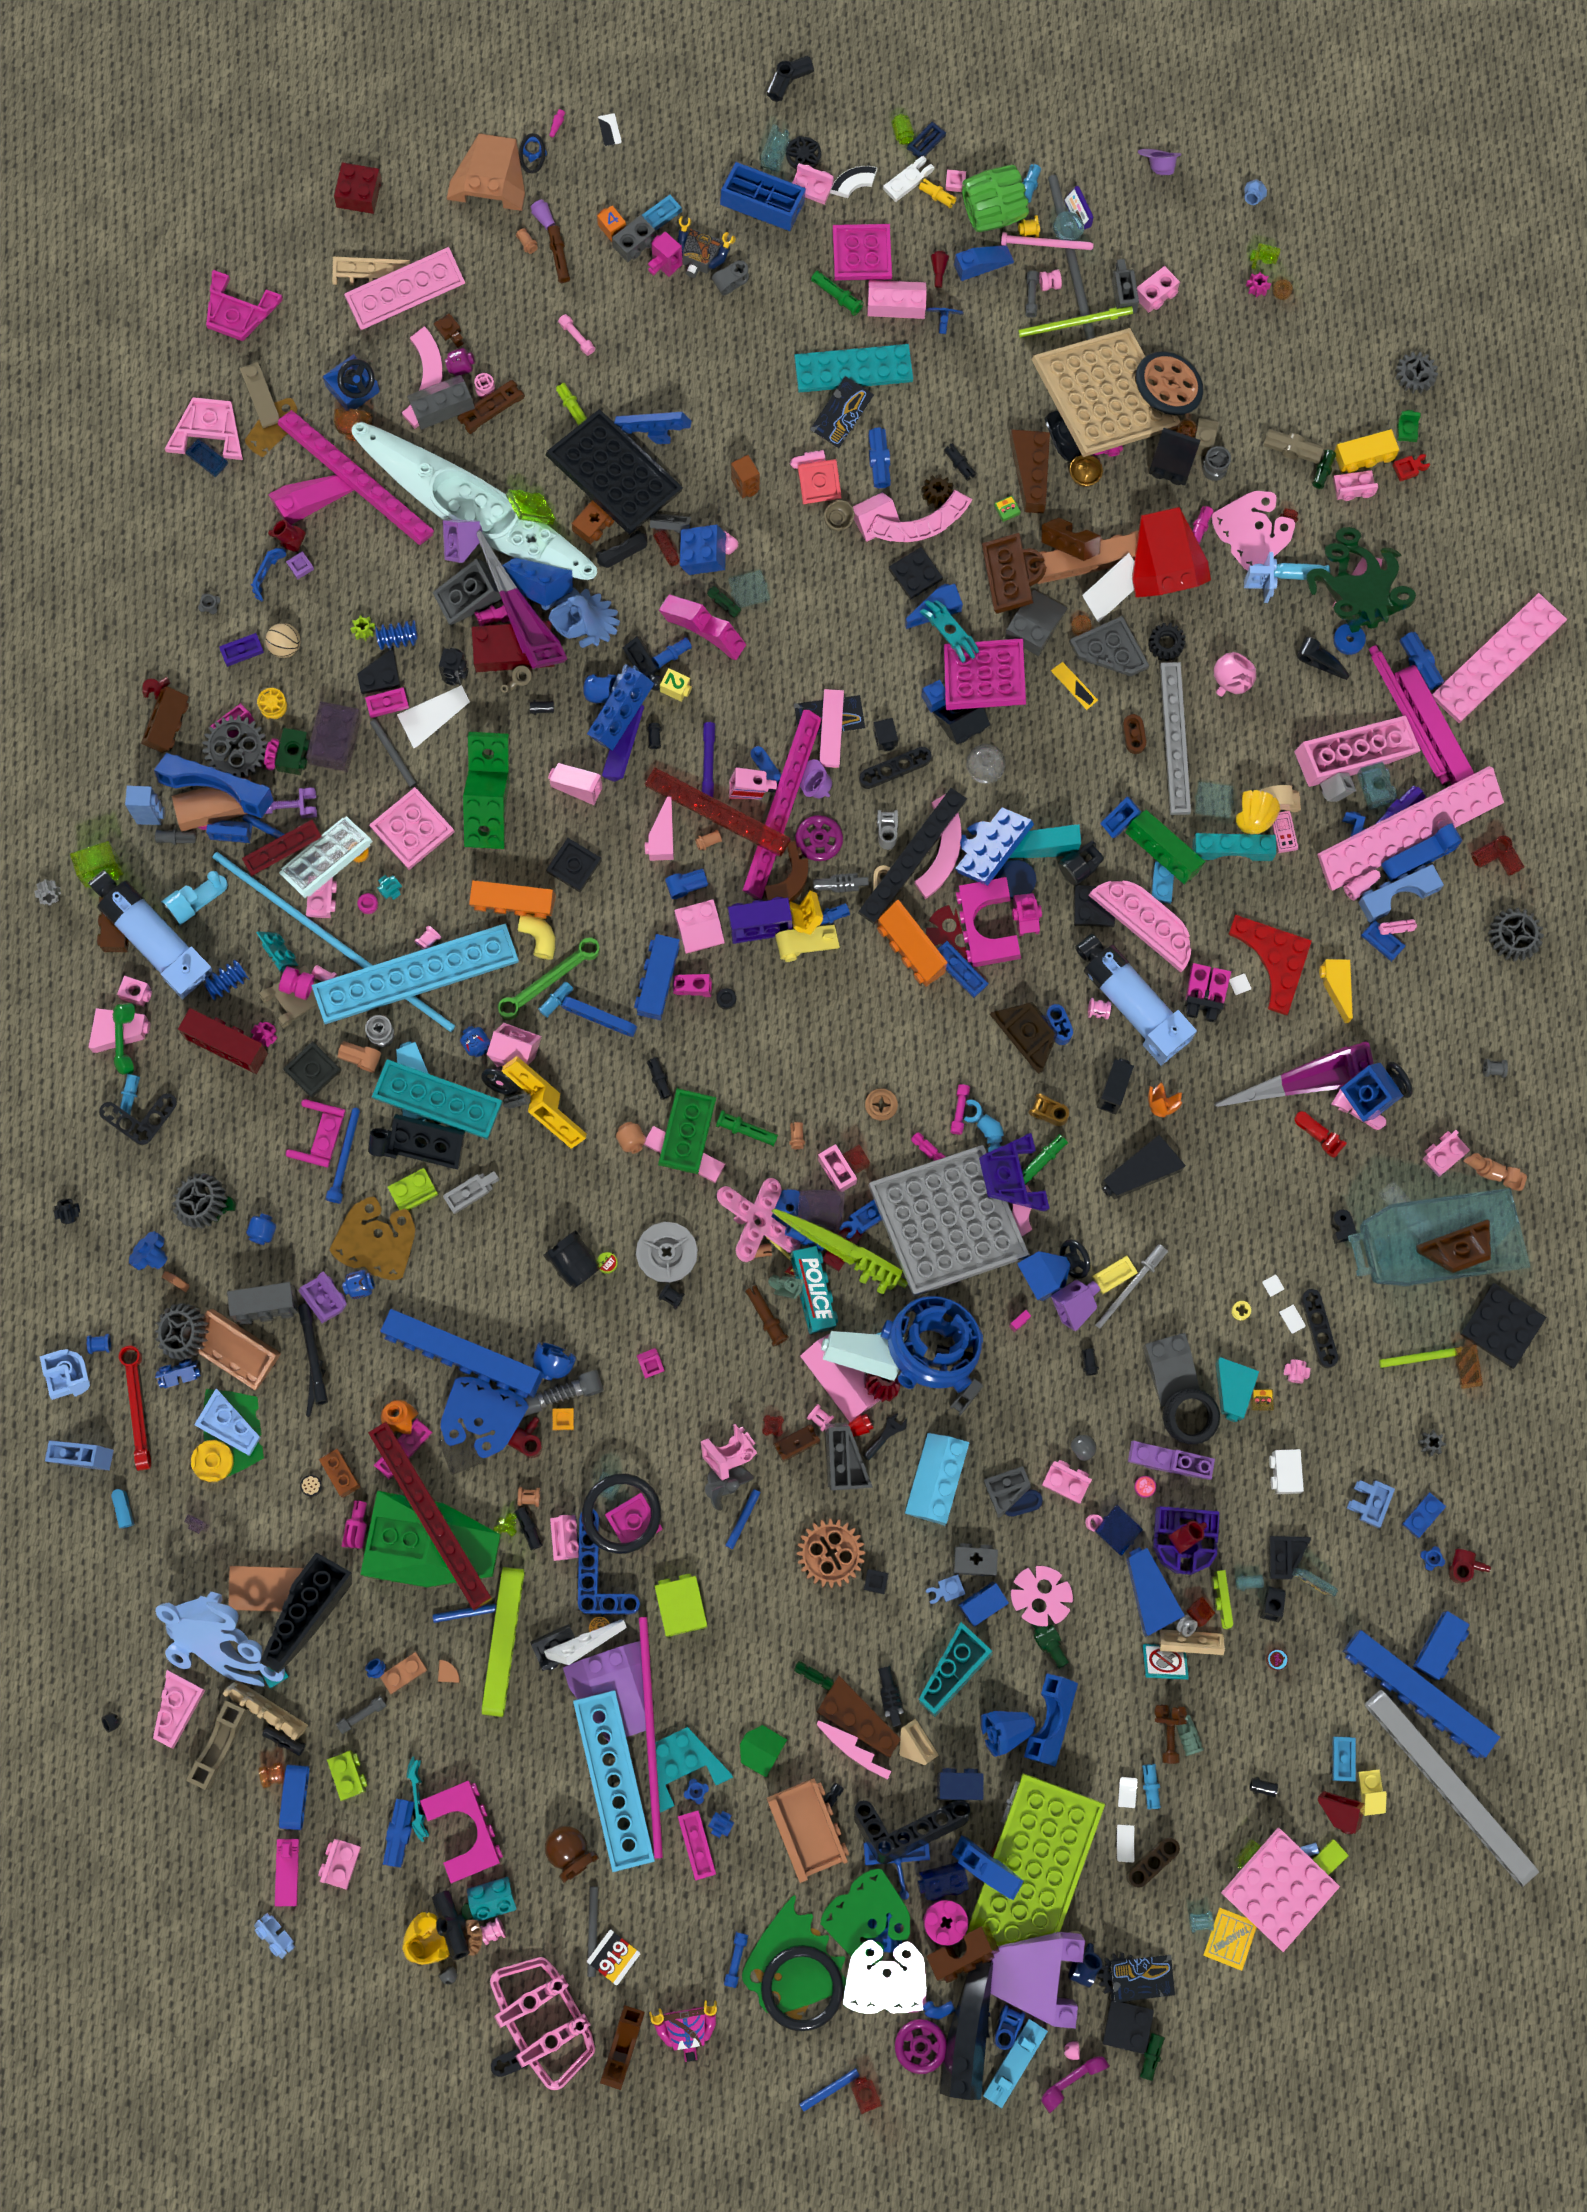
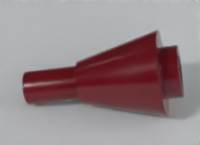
M935 251L930 256L935 275V287L942 288L943 275L949 255L944 251Z

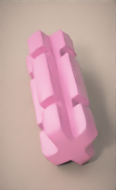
M1414 919L1381 923L1379 926L1380 934L1382 935L1409 932L1417 928Z

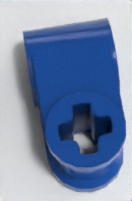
M1004 2004L993 2035V2042L998 2048L1006 2050L1013 2046L1018 2031L1022 2026L1025 2012L1019 2013ZM1009 2015V2016L1015 2018L1016 2020H1013V2019H1011V2018H1008L1007 2016ZM1005 2032L1009 2036V2042L1002 2046L998 2041V2037L1001 2033Z

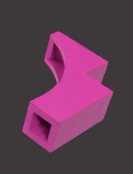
M668 595L659 609L668 622L682 626L700 635L718 647L731 659L737 660L746 646V643L729 621L712 617L703 604Z

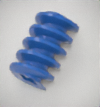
M413 620L412 626L405 621L403 628L400 622H398L395 629L392 623H390L388 630L384 624L381 625L380 631L375 625L377 642L381 650H384L385 644L389 649H392L393 643L399 648L401 642L407 647L409 640L412 646H414L418 639L415 620Z
M233 960L234 967L226 964V972L219 968V976L213 972L212 980L207 976L205 977L206 984L204 985L214 1001H216V994L220 997L224 996L223 990L230 993V985L237 989V981L245 984L244 977L249 980L240 963L236 960Z

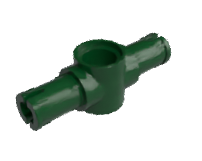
M1032 1624L1035 1629L1033 1636L1040 1649L1051 1655L1059 1669L1067 1665L1069 1661L1060 1647L1061 1638L1052 1624H1048V1626Z

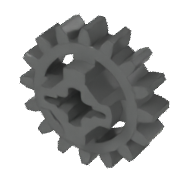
M1411 352L1410 356L1405 354L1403 359L1399 360L1395 370L1397 373L1395 378L1400 380L1399 386L1405 385V391L1410 388L1413 394L1415 390H1418L1421 394L1423 389L1428 391L1434 385L1435 379L1438 376V373H1436L1438 366H1433L1435 360L1429 361L1428 354L1422 357L1421 352L1418 353V356Z

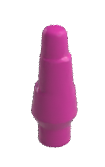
M561 109L554 115L549 134L550 137L555 136L564 121L565 111Z

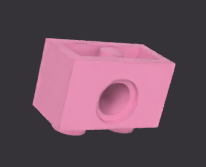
M836 1144L818 1154L819 1163L839 1194L857 1183V1177Z

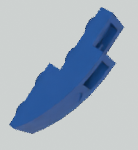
M961 1835L952 1853L959 1860L958 1863L993 1889L1014 1900L1024 1880L1002 1862L988 1855L968 1837Z

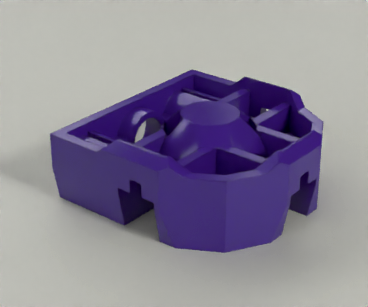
M1156 1507L1153 1549L1160 1563L1175 1574L1192 1575L1209 1567L1218 1553L1220 1512ZM1180 1518L1196 1519L1197 1523L1205 1522L1207 1524V1528L1204 1530V1538L1213 1539V1549L1202 1548L1201 1541L1179 1554L1171 1540L1170 1545H1158L1157 1538L1158 1534L1170 1535L1186 1525L1182 1524L1179 1526ZM1181 1557L1191 1558L1190 1571L1180 1570Z

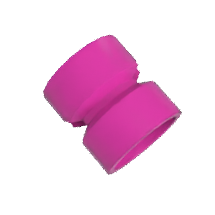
M287 966L280 980L279 991L286 994L293 992L295 997L307 1000L312 991L311 985H314L315 976L306 972L299 974V970Z

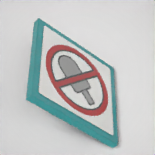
M1143 1644L1146 1678H1189L1186 1652L1160 1651V1645Z

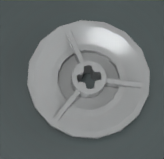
M661 1222L652 1225L643 1232L637 1242L636 1257L639 1267L646 1276L657 1282L670 1283L681 1280L691 1272L697 1261L698 1249L695 1238L687 1228L677 1223ZM670 1248L672 1256L663 1257L662 1250H668Z

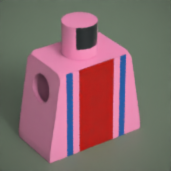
M735 768L729 781V799H762L765 792H776L777 781L766 780L767 773L765 771Z

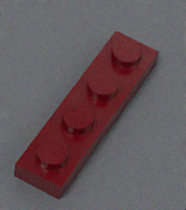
M312 819L248 854L242 860L251 876H254L321 839L322 835Z

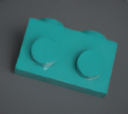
M509 1877L466 1889L469 1908L473 1919L477 1922L516 1910Z

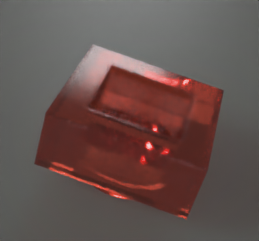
M1203 1597L1198 1598L1186 1610L1189 1616L1197 1621L1198 1627L1204 1626L1215 1614Z

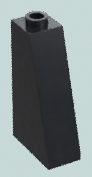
M1158 1135L1106 1177L1101 1183L1103 1186L1102 1191L1108 1197L1112 1196L1113 1199H1117L1180 1173L1186 1165L1163 1138Z

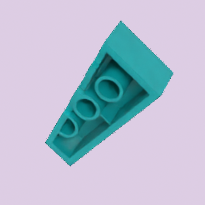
M960 1622L934 1673L919 1697V1703L934 1717L940 1713L993 1655L992 1650L962 1622Z

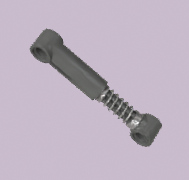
M598 1370L578 1376L579 1380H574L569 1385L566 1383L565 1386L560 1385L559 1388L555 1387V1389H549L547 1392L544 1390V1393L536 1392L534 1398L527 1396V1399L523 1398L529 1406L523 1417L542 1411V1408L547 1407L548 1404L553 1405L554 1402L558 1403V1401H564L566 1398L569 1400V1397L574 1398L575 1395L580 1396L584 1394V1397H589L603 1392L604 1388ZM515 1401L516 1407L522 1406V1405L518 1404L517 1401ZM476 1418L474 1420L475 1426H481L483 1420Z

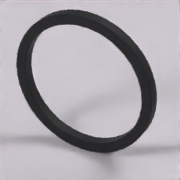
M531 133L526 135L521 142L519 160L524 171L532 174L537 173L545 161V145L538 134ZM530 137L538 139L542 151L540 163L534 170H529L523 160V149Z

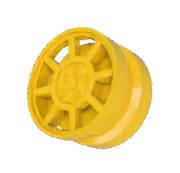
M267 688L259 694L257 704L264 717L278 719L285 714L287 702L280 690Z

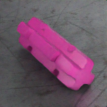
M919 1132L911 1138V1141L916 1146L919 1145V1149L930 1159L932 1158L933 1161L945 1158L941 1152L938 1153V1149L927 1139L924 1140V1136Z

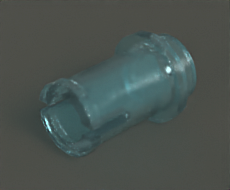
M1240 1574L1239 1577H1236L1237 1590L1245 1591V1589L1263 1588L1264 1586L1261 1574L1254 1576H1243V1574Z

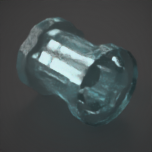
M1207 1911V1914L1198 1915L1189 1913L1191 1933H1195L1196 1930L1206 1929L1214 1931L1211 1911Z

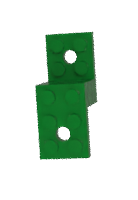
M468 732L469 771L463 793L464 847L504 849L505 806L510 786L509 734ZM485 749H490L494 752V754L486 755L483 751ZM486 826L489 828V831L483 832L479 827Z

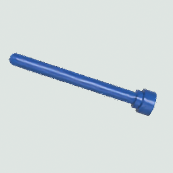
M357 1107L353 1108L333 1187H330L325 1197V1200L338 1204L342 1202L341 1185L360 1110Z

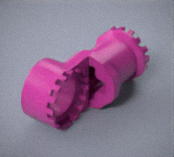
M490 605V608L484 611L474 612L477 621H479V626H484L494 621H510L504 605L498 609Z

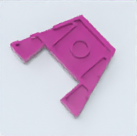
M213 270L206 322L207 328L244 341L282 302L283 297L266 289L259 305L256 306L223 294L230 281V277Z

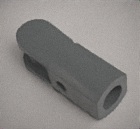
M971 1378L972 1383L961 1391L950 1407L960 1412V1416L983 1388V1385L975 1378ZM961 1397L968 1401L965 1406L959 1402Z

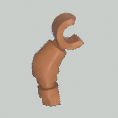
M1474 1153L1463 1160L1473 1169H1476V1172L1485 1179L1499 1182L1503 1179L1505 1187L1516 1191H1522L1525 1186L1527 1175L1520 1172L1518 1168L1508 1167L1506 1170V1166L1489 1158H1484L1478 1153Z

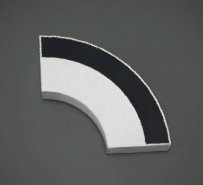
M859 166L845 171L835 180L830 193L849 198L850 194L857 188L864 186L872 187L877 167Z

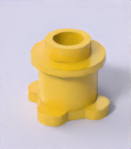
M1034 215V219H1022L1021 223H1018L1019 235L1023 237L1035 235V238H1039L1040 225L1038 215Z

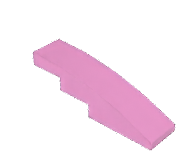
M824 689L820 762L823 767L839 768L844 690Z
M818 1720L817 1726L849 1758L867 1770L885 1779L889 1778L891 1771L871 1763L875 1754L855 1746L858 1737Z

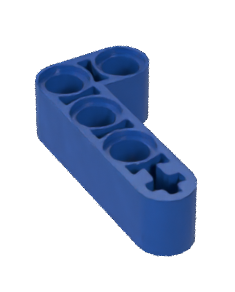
M1453 823L1438 830L1434 836L1384 861L1381 866L1390 882H1394L1399 876L1405 873L1410 874L1418 867L1427 865L1458 848L1463 840Z

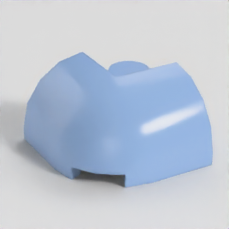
M65 1349L40 1356L43 1375L46 1378L49 1396L52 1400L72 1393L74 1396H78L90 1387L86 1364L83 1357L78 1353Z

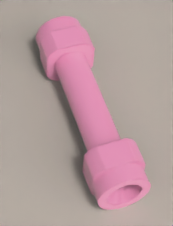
M567 314L559 318L558 323L563 330L567 329L581 345V351L587 356L595 351V347L590 340L586 341L575 328L573 320Z

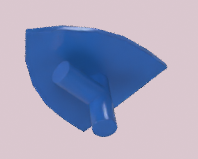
M926 308V311L941 313L939 334L947 333L948 313L964 315L963 311L955 309Z

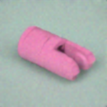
M824 450L805 452L804 456L792 458L789 464L797 469V465L826 461Z
M1372 870L1363 876H1357V878H1354L1343 887L1344 892L1351 900L1355 901L1363 893L1370 890V886L1380 879V872Z

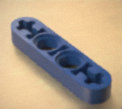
M565 997L561 1005L566 1011L629 1037H633L637 1030V1026L633 1023L571 997Z

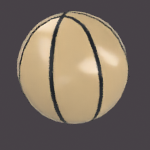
M279 623L269 629L266 634L265 643L267 649L274 656L288 658L296 654L301 644L299 632L293 626L287 623Z

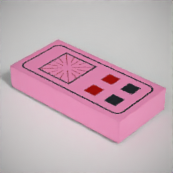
M1290 811L1279 812L1276 821L1272 825L1273 835H1276L1277 852L1298 850V844Z

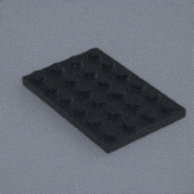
M600 409L547 450L545 454L629 535L675 498L683 489L676 480Z

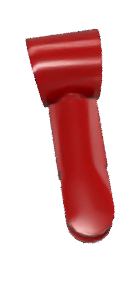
M1300 1111L1295 1117L1296 1125L1305 1130L1318 1142L1321 1143L1323 1141L1321 1145L1323 1150L1329 1156L1335 1158L1347 1143L1340 1140V1136L1331 1132L1328 1135L1329 1131L1306 1112Z

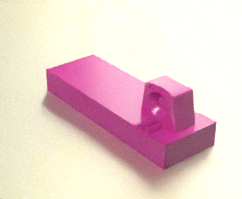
M277 1839L275 1906H298L300 1839Z

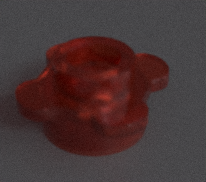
M766 1415L763 1418L765 1426L762 1432L765 1436L772 1434L780 1437L783 1434L781 1427L784 1419L781 1416L771 1417Z

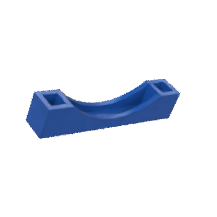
M166 753L154 769L160 784L175 789L185 786H208L219 789L235 798L241 805L244 813L259 818L264 816L274 801L270 788L263 784L259 785L248 779H242L230 773L218 771L213 767H206L196 761L183 759L178 755Z

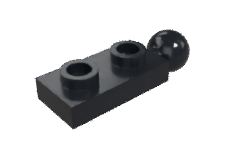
M636 636L622 648L632 665L636 666L639 672L643 673L654 683L651 690L658 691L663 679L661 676L655 675V673L660 668L641 637Z

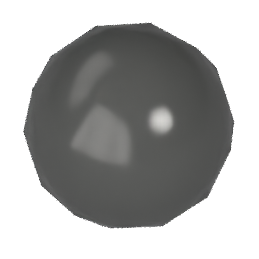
M1088 1435L1076 1436L1070 1446L1081 1461L1092 1459L1097 1449L1094 1439Z

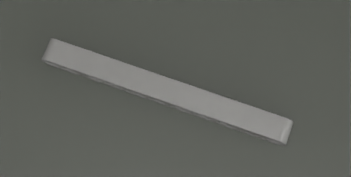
M1379 1690L1364 1703L1368 1711L1521 1887H1524L1539 1873L1535 1865L1387 1694Z

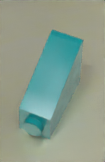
M1219 1357L1216 1361V1373L1221 1414L1226 1415L1225 1419L1229 1421H1241L1245 1417L1259 1371Z

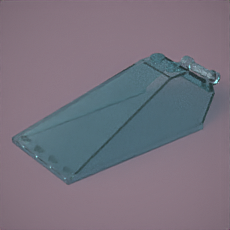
M1511 1188L1391 1204L1364 1220L1360 1225L1361 1233L1348 1236L1349 1242L1352 1243L1358 1268L1356 1270L1357 1277L1371 1274L1372 1281L1377 1284L1413 1286L1530 1268ZM1485 1220L1490 1221L1491 1259L1451 1273L1416 1251V1245ZM1360 1240H1363L1369 1264L1368 1268L1365 1266Z

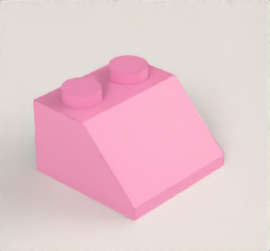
M714 900L674 910L686 954L725 943Z

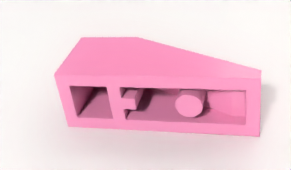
M671 797L666 798L648 835L649 842H645V854H649L650 861L674 860Z

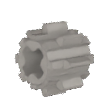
M44 879L43 882L36 884L37 890L34 893L35 897L39 898L40 904L52 905V903L59 901L58 895L61 894L60 887L56 886L55 881Z

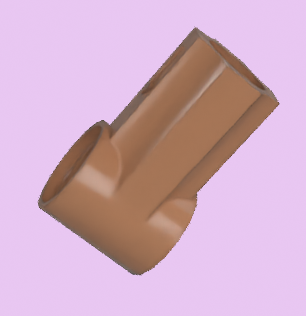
M343 1041L337 1057L338 1059L356 1064L363 1070L374 1073L382 1053L370 1047L363 1048Z

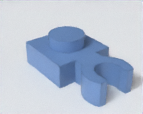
M958 1574L939 1581L940 1588L931 1587L925 1591L926 1593L934 1592L936 1594V1598L929 1601L930 1604L937 1603L940 1597H944L945 1602L965 1595Z

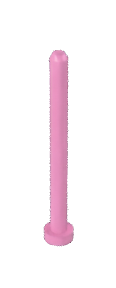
M1008 232L1002 233L1001 246L1011 243L1082 250L1093 249V243L1011 236L1008 235Z

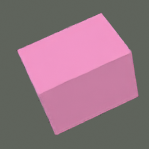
M883 492L853 506L855 513L854 521L866 542L876 538L867 533L876 515L887 520L900 522L893 500Z

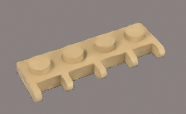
M333 257L332 283L337 285V278H350V286H354L355 278L369 279V282L374 279L383 277L411 264V261Z
M233 1682L223 1693L225 1697L230 1696L233 1701L239 1703V1706H246L250 1712L258 1714V1718L261 1719L263 1717L278 1731L282 1729L294 1741L308 1727L306 1723L242 1682Z

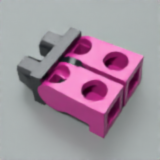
M1193 963L1190 968L1184 1005L1187 1006L1186 1016L1197 1018L1199 1009L1206 1011L1205 1020L1214 1023L1223 1010L1231 971L1213 968L1210 973L1211 967Z

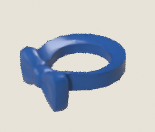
M530 137L525 143L523 154L528 157L531 163L541 157L542 151L538 139ZM537 142L540 146L539 152L535 154L527 152L525 149L527 143Z

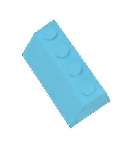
M927 1433L905 1514L944 1526L947 1524L969 1442L950 1436Z

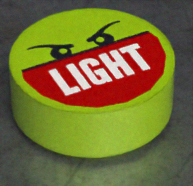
M602 1253L597 1259L602 1273L610 1274L618 1266L617 1258L612 1253Z

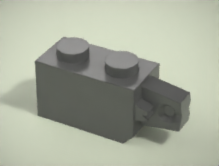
M1125 259L1117 260L1116 271H1113L1112 278L1116 308L1132 306L1133 314L1137 313L1139 298L1134 270L1126 268Z

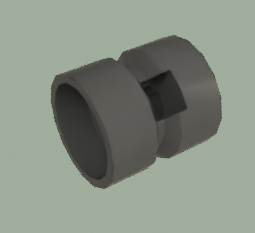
M1215 446L1208 450L1202 466L1203 474L1207 479L1218 481L1225 477L1231 462L1230 452L1222 446Z

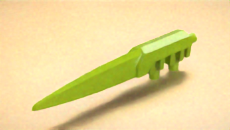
M778 1209L771 1210L773 1214L811 1241L843 1259L849 1265L855 1264L854 1269L856 1271L859 1269L863 1271L859 1279L861 1283L866 1284L870 1276H872L874 1281L879 1280L880 1284L877 1292L884 1294L887 1287L892 1290L897 1284L903 1288L907 1286V1280L901 1277L903 1270L867 1249L859 1247L849 1240L802 1218Z

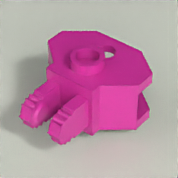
M1034 893L1014 895L1012 916L1013 920L1016 921L1019 936L1032 932L1039 934V917H1042L1041 906L1037 905Z

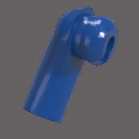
M932 2001L923 2005L924 2014L929 2018L941 2019L956 2011L951 2001L940 2007H935Z

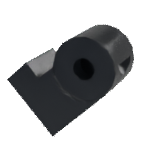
M1344 1209L1338 1210L1331 1220L1332 1226L1337 1230L1332 1236L1334 1244L1354 1240L1358 1236L1350 1212Z
M1271 1586L1267 1587L1260 1618L1279 1623L1284 1613L1285 1590Z

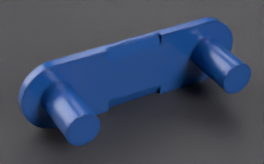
M754 747L751 750L752 759L760 771L767 773L766 779L776 780L778 787L781 773L762 747Z

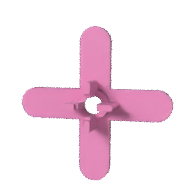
M768 1178L763 1182L754 1204L728 1186H724L717 1191L719 1203L736 1215L734 1221L738 1224L746 1223L736 1246V1254L743 1262H749L754 1259L763 1235L789 1253L800 1248V1241L786 1236V1227L771 1217L773 1214L771 1210L775 1209L782 1191L780 1183L774 1178ZM759 1218L761 1224L756 1225L754 1221Z

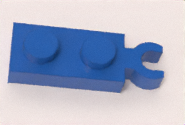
M872 1200L851 1214L848 1218L850 1221H845L839 1229L849 1228L851 1232L847 1234L846 1238L850 1239L854 1236L856 1230L862 1234L882 1221L875 1201Z

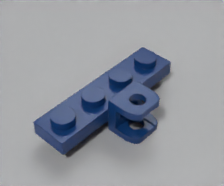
M683 412L616 416L614 423L626 434L648 432V437L654 443L670 444L671 438L667 434L668 430L690 428L692 421Z

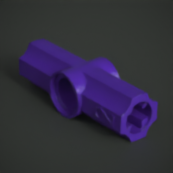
M1413 785L1386 810V813L1375 824L1424 800L1426 797L1424 792L1419 787Z

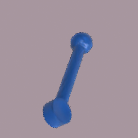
M900 1857L894 1860V1863L897 1865L902 1890L900 1896L903 1900L909 1898V1893L905 1888L901 1868L902 1858Z

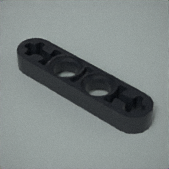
M918 747L865 769L860 774L859 783L863 788L871 789L920 769L930 763L931 751L926 747ZM919 753L927 755L924 761L922 758H919L915 761L916 765H914L913 760L919 757ZM907 760L910 766L903 769L899 766V762ZM888 767L892 770V773L889 776H884L881 774V769ZM875 771H877V775H878V777H879V780H877V776H876V777H873V776H875ZM865 775H868V777H873L871 779V783H868V781H863L865 779Z
M1308 1289L1302 1294L1301 1302L1318 1362L1324 1368H1331L1337 1364L1338 1354L1322 1297L1317 1290ZM1310 1293L1313 1297L1316 1296L1314 1306H1319L1320 1309L1309 1311L1312 1308V1303L1307 1301L1306 1298ZM1312 1314H1320L1322 1316V1323H1313L1311 1320ZM1319 1333L1327 1335L1328 1342L1326 1344L1318 1342L1317 1335ZM1330 1345L1331 1349H1328L1327 1352L1329 1356H1333V1360L1330 1361L1331 1364L1323 1360L1326 1352L1325 1350L1321 1352L1320 1348H1326Z

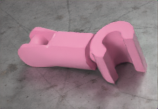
M1340 1089L1331 1105L1339 1107L1338 1110L1346 1113L1350 1111L1349 1114L1361 1120ZM1379 1115L1375 1119L1365 1121L1364 1123L1373 1129L1379 1130L1386 1125V1119Z

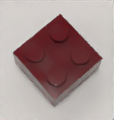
M342 162L334 193L336 207L374 214L382 182L380 170L378 168Z

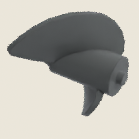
M737 1466L729 1470V1478L721 1480L712 1469L707 1477L706 1495L711 1499L713 1507L721 1511L723 1509L721 1497L734 1493L740 1485L753 1480L754 1476L747 1470Z

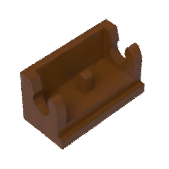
M808 1425L773 1445L782 1462H785L819 1444L820 1439L814 1432L813 1426Z

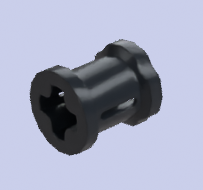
M667 1283L658 1299L668 1302L676 1310L685 1294H680Z

